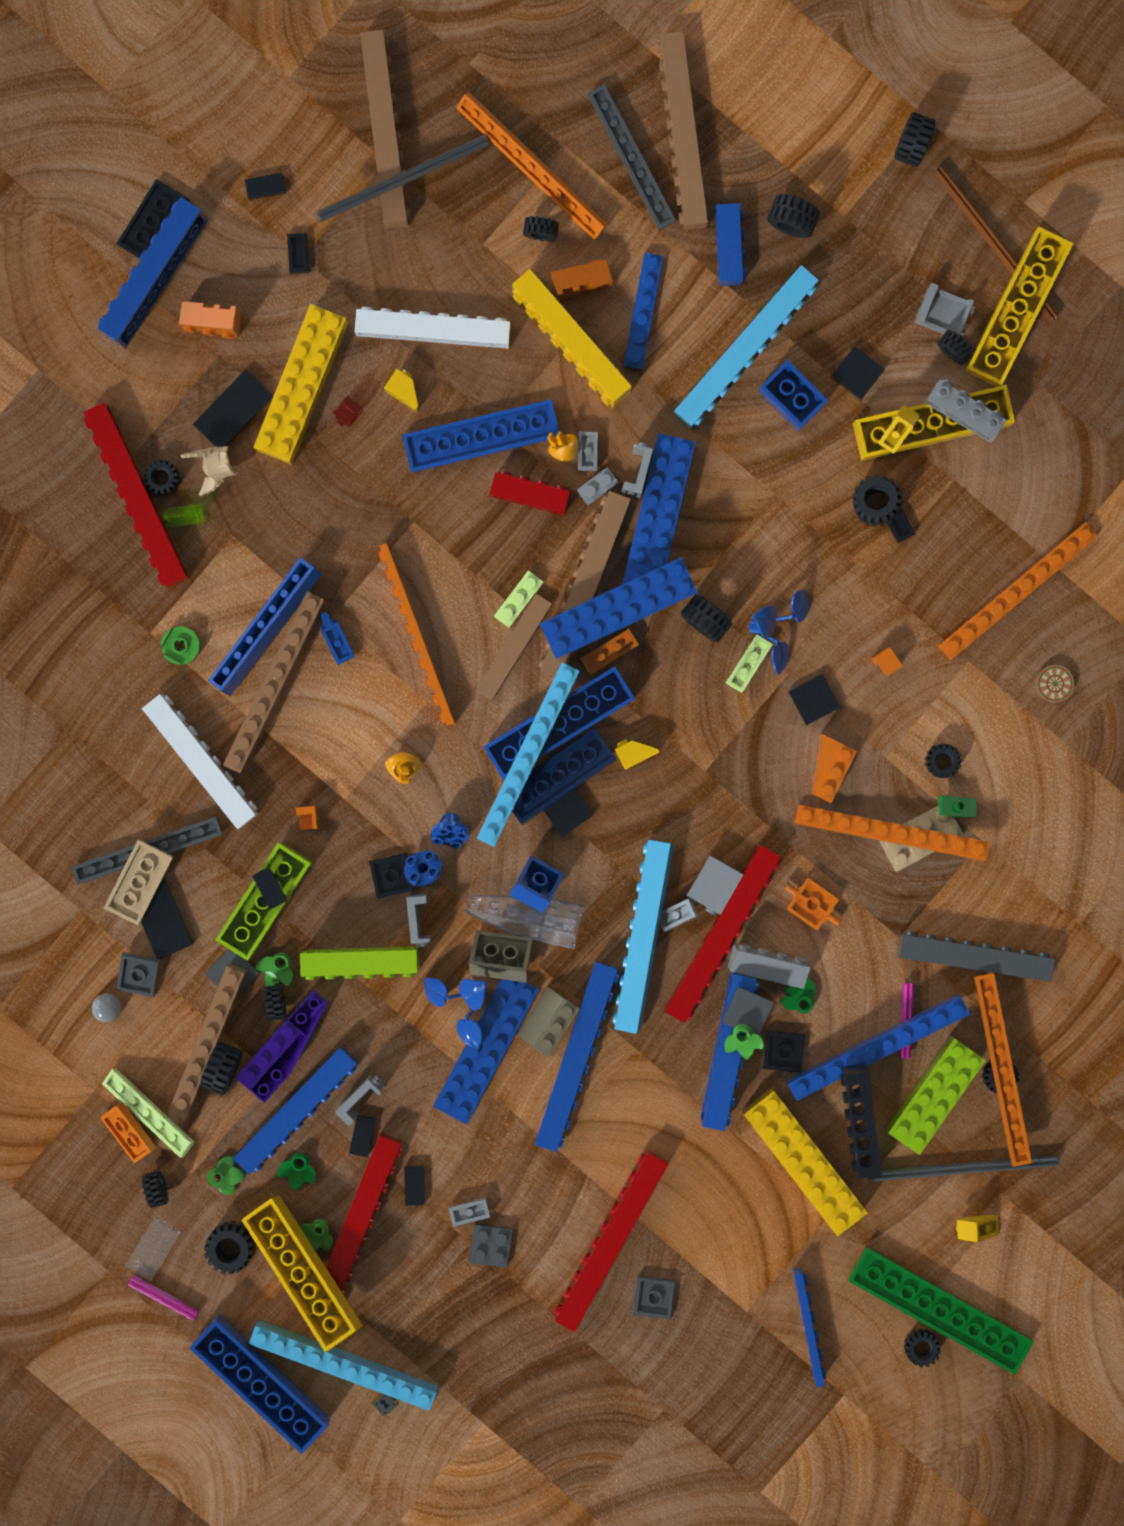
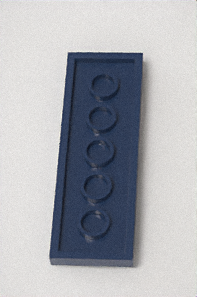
M594 728L530 773L512 810L521 825L530 821L617 760Z

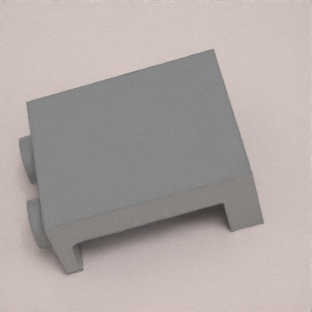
M931 283L927 288L914 323L941 334H945L947 330H952L957 335H964L968 324H965L967 317H971L975 306H972L974 300H965L938 289L939 285Z
M639 442L638 445L634 444L632 454L642 456V462L636 484L624 482L621 494L640 499L653 451L652 448H649V444Z
M708 855L704 866L686 895L689 899H692L693 904L698 906L701 903L706 906L705 911L715 915L718 913L721 915L743 874Z
M428 893L409 895L406 899L411 944H416V947L427 946L433 937L432 935H421L418 904H425L429 901Z
M371 1074L339 1105L335 1113L349 1126L358 1115L352 1106L369 1089L380 1095L385 1088L383 1085L384 1081L378 1075L374 1076Z

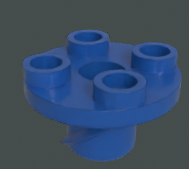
M454 813L444 814L440 822L431 829V837L434 844L448 845L452 848H460L469 839L470 834L468 827L460 823V817Z
M433 851L417 852L406 858L404 874L408 882L413 886H430L441 876L442 862Z

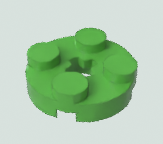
M187 627L171 628L163 635L161 640L163 655L171 663L177 665L189 664L196 659L200 652V639L193 630ZM183 640L185 649L178 651L176 643Z

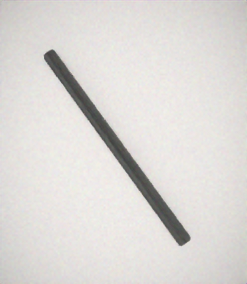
M486 135L476 138L318 210L317 217L323 222L487 147L489 139Z
M1056 1155L1031 1157L1032 1163L1015 1167L1011 1165L1010 1159L881 1169L882 1175L868 1177V1179L873 1182L1054 1167L1059 1165V1160Z

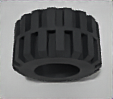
M913 112L909 116L898 142L895 159L918 167L931 141L936 120Z
M779 194L774 199L767 220L774 228L785 234L799 238H808L812 236L821 212L815 205L803 198L789 194Z
M874 475L875 478L868 476L866 481L861 480L859 482L860 486H856L855 493H853L855 513L866 525L872 524V527H876V525L883 527L885 523L889 525L892 523L893 518L896 520L898 512H901L902 497L897 484H894V480L891 478L888 480L887 476L883 475L882 478L879 475ZM876 492L884 493L889 497L888 504L880 510L870 509L866 505L867 498Z
M695 594L681 611V615L687 623L713 642L718 643L733 625L731 619L722 610L700 595Z
M219 1042L214 1047L207 1061L200 1081L201 1087L223 1096L228 1091L242 1058V1050Z
M232 1221L230 1224L224 1222L222 1225H218L209 1235L204 1251H206L205 1259H209V1266L212 1264L215 1266L213 1270L217 1271L219 1269L221 1274L228 1272V1275L235 1271L236 1273L240 1272L242 1268L244 1269L255 1253L254 1247L256 1242L253 1241V1237L247 1228H243L244 1224L239 1223L237 1225L236 1221ZM227 1238L235 1240L240 1246V1254L235 1257L225 1255L221 1251L220 1241Z

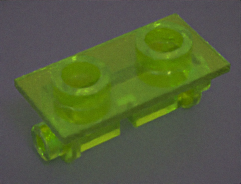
M203 504L164 508L163 518L166 521L167 528L205 523Z

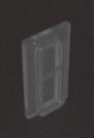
M155 1216L125 1267L151 1282L182 1232Z

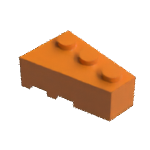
M596 259L589 264L551 272V283L559 303L613 286V280L606 260Z
M182 301L179 325L181 328H184L183 331L195 333L196 330L202 331V334L207 336L220 334L222 338L233 339V337H239L242 314L236 306L225 309L217 304H214L213 307L207 306L204 303Z
M820 734L811 794L828 803H832L857 751L824 734Z

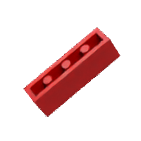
M500 470V473L495 472L489 494L490 497L564 516L570 495L567 487L561 485L551 487L548 486V482L537 480V483L529 481V477L522 475L516 478L507 471Z

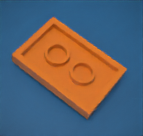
M120 1102L100 1117L134 1163L157 1148L152 1138L145 1133L141 1124L136 1121L130 1113V1109L123 1102Z

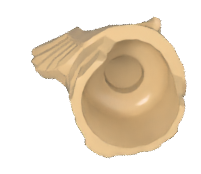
M214 446L181 455V458L203 457L202 468L208 477L204 479L198 494L199 496L208 495L211 491H215L225 481V478L238 474V467L230 465L227 454L228 446Z

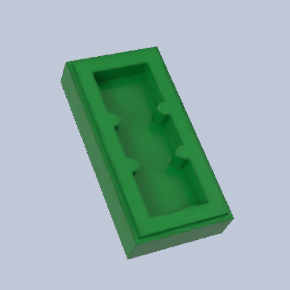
M938 796L939 815L976 818V798Z

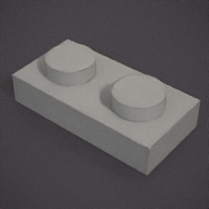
M579 431L578 471H597L598 432Z
M607 467L578 488L577 492L589 506L619 482Z
M686 899L661 912L660 925L663 932H667L698 917L692 899Z
M486 1197L449 1206L448 1208L453 1227L490 1218L491 1216Z

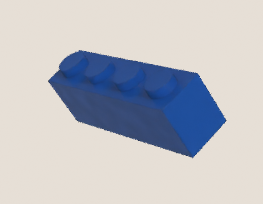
M739 203L717 204L715 207L719 286L742 285L743 279H746V267L742 266V260H745V248L741 246V241H744V229H741L740 222L743 221V209L740 210Z

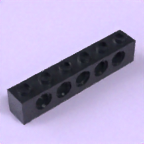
M865 1063L842 1067L843 1074H840L841 1085L845 1086V1092H842L844 1104L847 1103V1109H844L846 1121H849L850 1126H847L848 1137L852 1139V1143L849 1144L850 1154L854 1155V1160L851 1161L852 1170L857 1172L859 1179L880 1176L882 1172L869 1071ZM859 1085L858 1088L852 1089L853 1086ZM861 1102L859 1106H854L856 1103Z

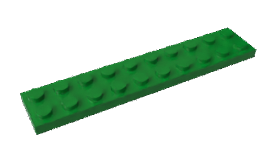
M867 1246L847 1279L850 1283L1016 1375L1034 1343L1029 1337Z

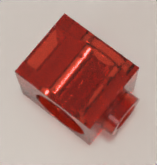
M347 396L332 413L335 416L334 420L341 427L345 425L350 428L364 411L353 399Z

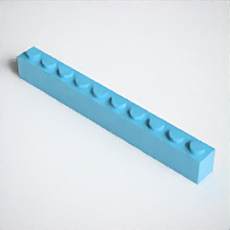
M801 265L675 409L674 414L688 427L698 426L704 419L702 415L706 411L710 412L716 406L715 400L719 396L723 398L729 391L728 385L731 382L736 383L742 376L741 370L744 367L748 369L755 361L753 359L757 352L761 354L767 347L765 343L768 339L771 338L773 340L780 332L778 328L782 323L786 325L793 317L790 314L795 309L798 311L804 305L805 301L803 299L807 295L811 297L817 290L816 284L818 279Z
M561 663L477 839L495 847L579 674V670Z
M648 840V843L644 845L643 854L646 855L644 862L640 866L642 877L641 881H638L636 889L639 892L638 900L635 899L633 911H635V916L630 922L632 933L631 937H628L626 948L629 949L628 956H625L623 961L625 972L620 978L622 989L621 994H618L616 1005L619 1006L617 1013L613 1017L614 1029L635 1034L641 1032L674 848L672 843Z
M258 1320L249 1342L250 1345L428 1411L431 1409L437 1392V1385L335 1347L325 1352L318 1341L262 1320Z

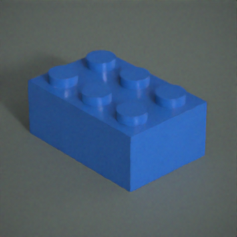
M788 360L758 390L798 432L828 402Z

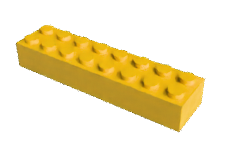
M1038 226L964 372L995 387L1002 386L1074 243Z
M530 269L512 284V297L519 305L523 304L525 306L527 315L531 319L535 318L537 320L540 330L544 334L548 333L550 335V341L557 349L560 347L563 350L565 359L569 363L573 362L576 365V371L581 377L585 376L588 379V385L594 392L598 390L602 396L600 398L606 406L611 405L614 408L631 393L632 386Z
M310 304L253 447L256 451L293 465L348 326V321L345 317Z
M1007 385L969 393L970 398L973 400H980L987 405L986 408L991 411L996 410L1003 415L1006 422L1002 428L1009 427L1015 423ZM927 404L917 405L909 408L919 414V417L895 453L974 435L975 433ZM899 410L854 421L853 428L861 461L893 454L878 444Z
M772 1087L742 1110L743 1115L837 1237L868 1214Z
M280 1195L269 1199L242 1219V1222L325 1352L363 1327Z

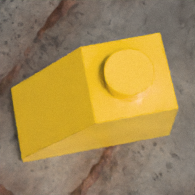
M396 369L384 387L385 392L418 412L419 405L414 381L411 379L412 375L405 370L399 371Z
M903 405L878 444L895 453L914 427L919 414Z
M627 739L617 743L618 748L614 749L625 770L659 753L657 748L635 741L628 742Z
M998 1215L967 1216L958 1219L956 1226L958 1239L980 1242L999 1235Z

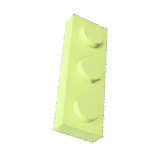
M528 570L494 617L510 628L544 582Z
M756 634L727 679L726 684L742 693L773 644Z

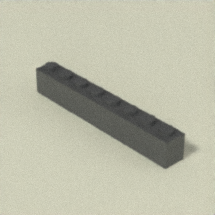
M906 931L905 934L900 933L896 954L899 958L1052 982L1055 959L1049 957L1050 954L1038 952V955H1033L1030 950L1024 949L1014 952L1011 947L1000 946V949L993 948L992 944L981 943V946L974 945L973 941L962 940V943L955 942V938L944 937L943 940L936 939V935L925 934L924 937L917 936V932Z

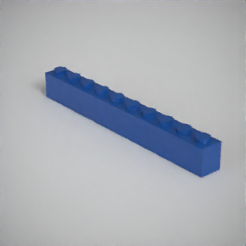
M595 960L580 1010L577 1014L535 1140L536 1146L557 1152L558 1147L562 1148L565 1137L562 1135L564 1129L568 1130L571 1119L568 1117L570 1111L574 1112L577 1100L574 1099L576 1093L581 1092L583 1086L581 1078L582 1075L587 1074L589 1068L587 1060L589 1056H593L595 1050L593 1042L595 1038H599L602 1029L599 1027L601 1020H605L608 1011L605 1009L607 1002H611L614 991H611L613 983L617 984L620 973H617V967Z
M957 994L802 1071V1073L786 1079L787 1084L797 1101L840 1080V1074H843L842 1067L865 1063L868 1066L970 1015L962 997Z

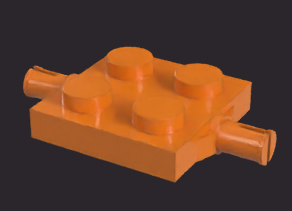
M808 877L798 888L787 882L786 885L792 890L786 886L783 889L792 894V898L785 909L817 931L827 920L836 926L839 925L838 922H841L842 919L833 914L834 907L839 901L837 897Z

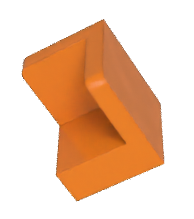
M890 647L871 658L875 665H879L885 676H889L903 666Z
M317 806L296 808V815L299 816L300 830L319 829Z

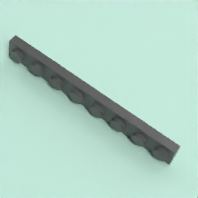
M605 84L589 92L588 98L658 231L672 225L676 220Z
M216 816L144 842L166 853H171L223 835ZM135 845L72 866L71 869L76 884L79 885L122 870Z

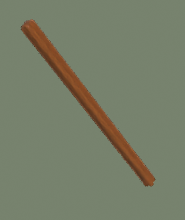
M944 167L938 168L934 175L1013 275L1018 262ZM1045 299L1040 311L1048 322H1052L1058 317V314Z

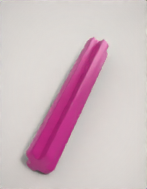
M913 983L903 984L901 1022L913 1017ZM911 1044L900 1049L901 1058L909 1059L911 1057Z
M135 1275L131 1277L128 1283L132 1288L191 1320H194L198 1314L197 1309Z

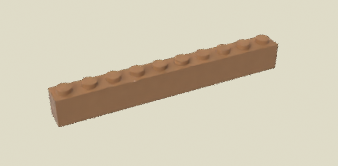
M383 30L360 32L378 181L380 183L405 170H401L400 163L404 162L403 152L399 151L398 144L401 143L400 131L396 132V125L399 124L398 112L394 113L393 106L397 105L395 93L392 94L391 87L394 86L393 74L389 75V67H392L391 55H387L386 51L387 48H390L389 38L384 36ZM403 185L380 195L385 229L408 226L407 220H411L410 208H406L405 201L409 200L407 189H404Z
M683 31L660 34V39L656 42L657 53H661L662 60H659L660 73L663 72L664 79L661 80L662 91H666L667 97L664 99L665 111L668 110L669 112L666 124L667 130L671 129L669 147L670 149L673 148L674 156H671L672 168L676 167L674 185L675 187L678 186L679 194H676L677 206H681V213H678L679 224H683L684 230L706 228L708 220Z
M611 491L608 492V495H603L600 503L603 506L601 513H596L593 521L596 524L594 531L590 530L586 541L589 542L587 549L583 548L579 559L583 561L580 567L576 566L572 577L576 579L573 585L569 584L566 595L569 596L566 603L562 602L559 613L568 611L593 599L631 499ZM547 642L545 647L548 649L546 657H541L538 666L542 667L541 672L555 677L561 663L568 665L572 652L556 659Z
M306 592L223 766L240 774L245 772L327 602L324 599Z
M231 963L226 966L167 1113V1116L182 1131L186 1127L201 1090L200 1081L207 1061L214 1047L221 1040L248 970ZM159 1137L157 1138L156 1145L173 1151Z

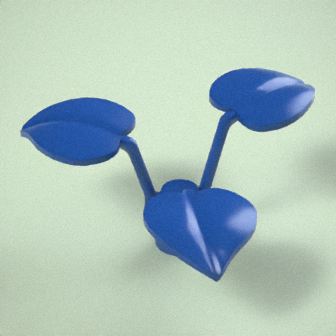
M798 590L792 596L791 611L793 613L791 615L777 617L775 607L766 606L756 612L750 621L749 630L751 633L761 634L762 638H767L776 644L772 648V663L776 675L781 674L785 669L790 651L786 642L782 641L780 643L779 640L771 637L774 632L775 621L795 617L796 622H802L806 618L809 601L805 590Z
M434 977L425 978L423 982L424 990L428 1000L433 1005L442 1007L446 1004V999L464 998V1001L471 1009L466 1014L465 1019L457 1021V1032L465 1044L474 1049H479L483 1039L482 1029L475 1020L469 1019L474 1010H478L483 1006L484 1000L487 998L486 981L464 979L459 985L460 993L449 996L447 995L448 988L444 982Z

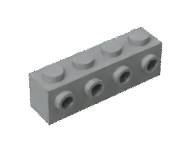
M940 379L924 403L989 443L994 441L1006 422L1003 415L996 410L991 411L986 408L987 405L984 402L973 400L966 391H958L951 382Z
M740 944V946L733 945L727 965L730 972L802 989L805 987L810 966L804 958L797 956L790 958L781 952L773 954L764 948L756 950L746 944Z

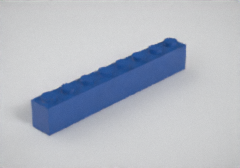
M300 557L208 679V682L221 692L231 696L302 602L306 592L311 590L322 573Z
M341 1046L236 1154L233 1160L249 1175L253 1171L257 1173L264 1166L262 1161L266 1157L270 1159L278 1151L276 1147L280 1143L284 1145L291 1138L289 1133L293 1129L297 1131L304 1124L302 1120L306 1116L310 1118L317 1111L315 1106L319 1102L323 1104L331 1096L329 1092L333 1088L337 1090L344 1083L342 1078L346 1074L350 1076L357 1069L355 1065L358 1060Z

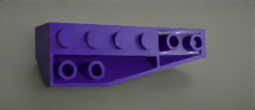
M313 990L238 1074L236 1079L265 1103L291 1074L328 1002Z

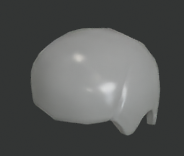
M104 993L96 997L91 1007L93 1016L102 1022L115 1020L122 1010L120 1000L117 996L110 993Z

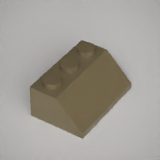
M476 930L469 960L470 975L527 983L533 938Z
M547 986L517 1035L534 1049L550 1057L579 1012L580 1006Z

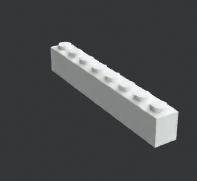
M371 307L356 309V336L509 349L511 324L505 318L488 320L484 316H477L476 319H473L467 315L449 317L447 313H438V316L424 311L419 312V314H412L409 310H400L399 313L392 312L391 309L382 308L381 311H375Z
M159 694L145 705L142 710L237 829H241L258 815L256 812L258 808L251 800L247 801L244 797L246 793L239 785L235 786L232 782L234 780L232 775L227 770L224 772L220 767L222 765L221 761L215 755L212 757L208 751L210 750L209 746L205 741H200L196 735L198 733L194 727L188 726L185 723L186 717L180 710L176 711L172 706L174 702L168 695Z

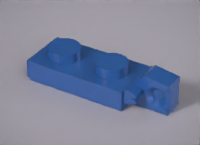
M328 612L320 614L324 623L320 626L321 632L337 665L354 658L355 655L336 618L331 620Z

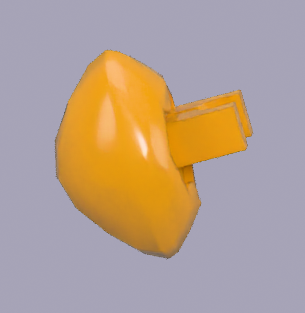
M560 431L555 437L553 433H549L547 439L551 445L548 451L555 459L568 462L576 458L579 451V442L576 435H563Z
M399 752L390 756L385 765L389 773L398 782L409 784V779L418 771L421 761L410 753Z

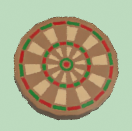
M1061 665L1047 666L1037 674L1035 689L1040 697L1049 703L1062 702L1072 694L1074 689L1072 673Z

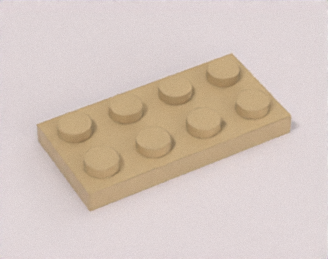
M939 805L903 824L964 836L954 817L939 815ZM879 841L895 872L935 852Z
M140 839L137 840L104 909L136 925H140L174 856Z

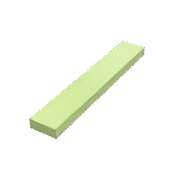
M116 1068L112 1069L102 1084L180 1158L185 1157L194 1141Z

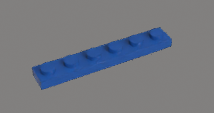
M644 253L623 366L625 368L641 371L643 369L663 256Z
M800 1268L793 1269V1275L814 1382L817 1387H823V1379L827 1378L824 1367L821 1368L820 1361L823 1360L821 1349H817L816 1345L819 1337L817 1330H813L812 1323H815L814 1312L809 1310V1304H812L810 1293H806L805 1285H808L806 1273L802 1274Z

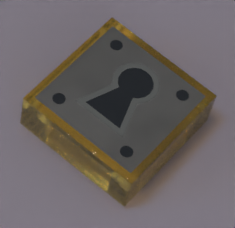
M381 1393L372 1401V1405L385 1418L399 1405V1402L395 1398Z

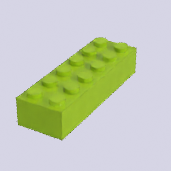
M278 842L261 870L269 866L271 867L289 901L313 862L283 842ZM253 880L215 940L245 960H250L288 901L270 910Z
M419 947L313 949L304 950L300 953L301 977H306V980H316L320 976H325V979H337V977L344 975L345 979H354L358 975H364V978H375L377 974H383L384 978L395 977L396 974H403V977H413L420 970Z
M949 1036L885 1127V1130L920 1155L986 1060L952 1036Z

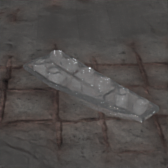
M468 895L464 906V912L495 927L519 936L533 938L536 941L571 949L575 948L584 910L582 905L552 899L545 911L541 913L512 896Z

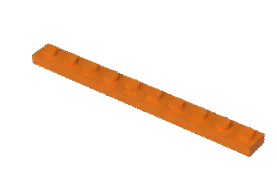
M470 92L465 93L456 109L486 135L500 151L588 235L596 240L608 224Z
M1086 522L1083 523L939 644V648L950 660L955 658L1098 537L1097 534Z
M387 543L380 545L381 551H378L381 561H385L388 567L385 569L388 580L392 579L394 587L391 588L395 598L399 597L401 605H398L401 615H406L408 620L405 625L408 633H412L415 640L412 641L415 652H420L421 659L418 660L422 670L426 669L428 676L425 677L429 688L433 687L435 692L432 695L436 706L440 705L442 711L439 713L440 719L443 724L446 723L447 726L455 724L390 548Z
M799 804L795 824L980 861H986L989 848L988 841Z
M994 973L974 976L1011 1165L1015 1167L1030 1164L1032 1160Z

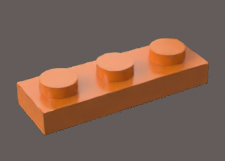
M627 629L580 660L589 675H592L639 644L630 629Z

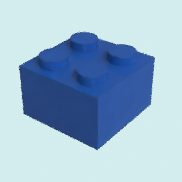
M530 856L509 895L543 913L551 902L564 873Z

